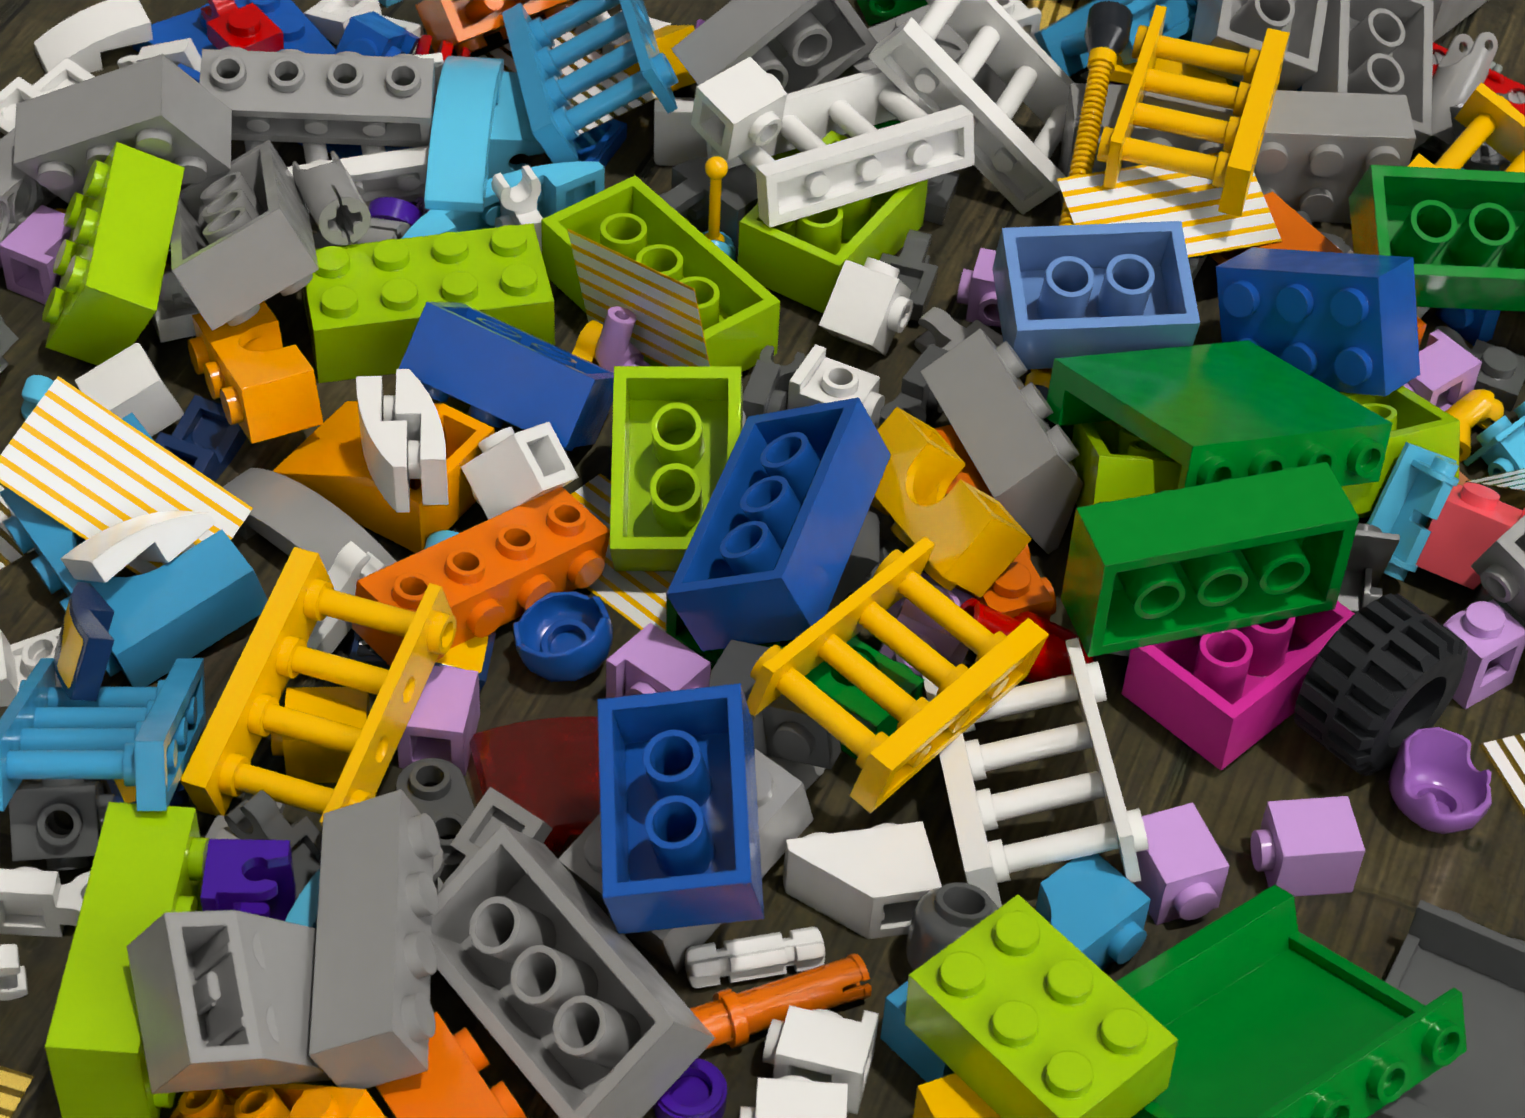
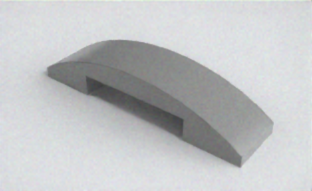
M249 468L223 486L224 489L253 508L236 532L246 540L259 533L288 556H290L294 547L319 553L327 572L334 564L338 553L350 541L354 542L366 553H372L386 566L397 562L381 544L350 516L317 492L287 476L261 468Z

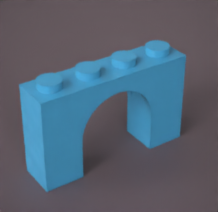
M132 412L122 418V420L152 439ZM6 488L0 492L1 497L12 514L11 517L3 521L5 528L23 554L33 548L39 556L30 562L49 592L53 594L61 588L65 591L68 597L59 602L64 612L66 613L71 593L77 582L91 583L113 609L114 615L108 633L113 637L114 643L105 671L110 677L121 671L132 687H146L170 672L176 658L194 657L260 615L268 601L253 568L223 529L174 558L171 562L153 571L130 577H112L106 583L74 579L60 558L86 540L10 489Z

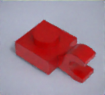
M208 0L210 5L201 8V14L207 21L208 40L218 50L225 47H240L247 51L277 52L284 49L283 31L253 2L238 8L234 0Z

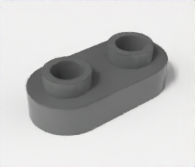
M425 758L409 764L402 770L397 779L396 790L402 789L421 814L427 813L435 823L440 847L443 850L444 868L439 878L445 882L457 869L465 856L450 845L453 839L444 840L441 838L448 837L449 835L456 836L475 808L461 770L449 761L439 758Z

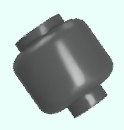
M949 883L929 891L920 897L913 912L906 943L908 964L915 971L999 909L985 891L968 883Z

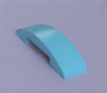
M448 56L446 58L439 79L431 127L425 186V209L483 212L488 181V153L496 102H499L504 59Z
M598 161L561 162L531 167L541 183V193L538 197L537 208L543 219L605 190V168ZM522 169L502 174L510 188L520 183ZM492 178L487 181L483 212L431 209L415 222L401 239L437 235L445 232L495 228V219L501 217L500 201L491 187Z

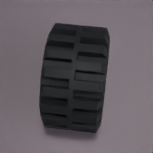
M1391 593L1384 595L1350 617L1320 651L1302 683L1294 709L1296 713L1294 717L1295 723L1360 775L1369 776L1380 772L1393 764L1395 756L1405 738L1416 729L1433 727L1443 714L1461 681L1467 661V645L1462 639L1402 595L1397 593L1394 595Z

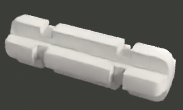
M816 927L789 930L790 937L783 939L781 932L727 940L723 941L724 948L716 949L715 943L690 946L686 949L685 953L687 978L691 987L702 988L721 985L720 977L728 976L729 982L733 983L787 974L786 966L794 965L796 972L822 966L825 961V946L820 930Z

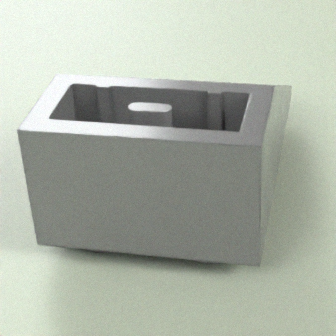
M237 910L172 912L162 914L127 945L152 1094L332 1080L309 1056L316 928Z

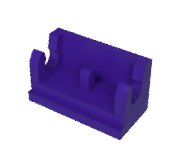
M209 839L200 897L202 911L237 910L285 921L297 900L290 840Z

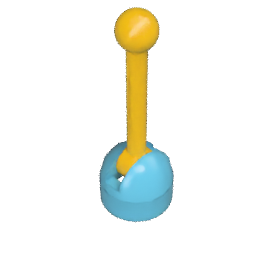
M714 156L709 158L705 164V173L710 178L708 231L702 234L736 262V250L732 239L724 232H720L722 178L728 172V164L722 157Z

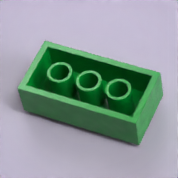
M1370 165L1349 196L1354 254L1414 257L1416 307L1525 312V172Z
M1327 462L1290 467L1274 472L1236 479H1225L1209 484L1176 490H1164L1149 495L1078 507L1075 512L1061 601L1088 657L1333 610L1337 604L1359 516Z

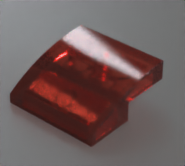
M581 716L537 719L504 725L473 734L469 744L483 796L489 787H492L548 824L552 831L543 844L550 851L560 852L569 835H581L600 814L598 717Z

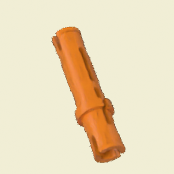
M853 953L846 958L742 992L735 993L730 988L715 992L713 1001L689 1009L715 1037L706 1049L725 1043L727 1045L730 1044V1048H736L749 1042V1035L769 1029L772 1019L785 1021L789 1005L808 1010H828L858 999L864 1000L869 998L872 986L868 983L863 985L859 983L870 980V976L862 958L858 954Z

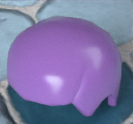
M1440 727L1419 728L1403 740L1395 756L1388 781L1389 791L1402 813L1421 828L1440 834L1464 831L1473 828L1487 814L1491 806V787L1489 786L1491 771L1489 769L1479 771L1473 766L1470 759L1472 744L1463 735Z

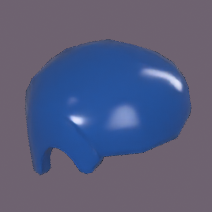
M575 591L550 592L525 610L520 620L513 624V635L516 650L522 662L531 672L550 682L576 681L594 673L607 659L612 646L613 625L600 597L593 596L589 598L587 595Z

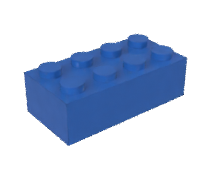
M859 397L748 416L666 593L702 651L726 648L730 640L750 644L794 640L826 615L891 456Z

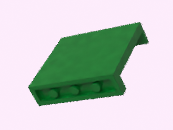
M1249 340L1054 358L1047 396V403L1053 413L1046 418L1054 424L1063 426L1113 420L1181 464L1182 469L1178 489L1323 462L1329 464L1341 486L1379 482L1393 424Z
M1275 884L1115 982L1178 1039L1168 1088L1131 1118H1367L1388 1103L1397 1100L1403 1093L1442 1067L1451 1064L1457 1057L1467 1051L1463 998L1460 990L1453 987L1426 1006L1299 932L1294 895Z

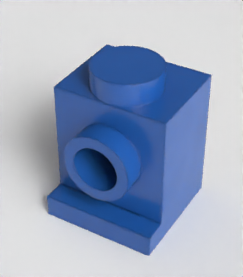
M372 11L350 18L334 54L344 51L356 52L363 56L393 57L398 54H412L420 38Z

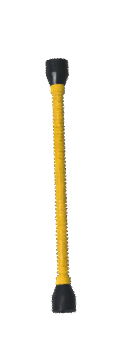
M1101 1L1089 9L1084 34L1089 53L1087 63L1089 72L1068 177L1093 172L1110 77L1115 70L1117 58L1128 45L1133 20L1131 10L1118 2ZM1064 200L1059 226L1074 225ZM1052 368L1031 369L1025 381V386L1032 382L1046 401ZM1045 418V421L1049 425L1050 429L1056 425L1047 418Z

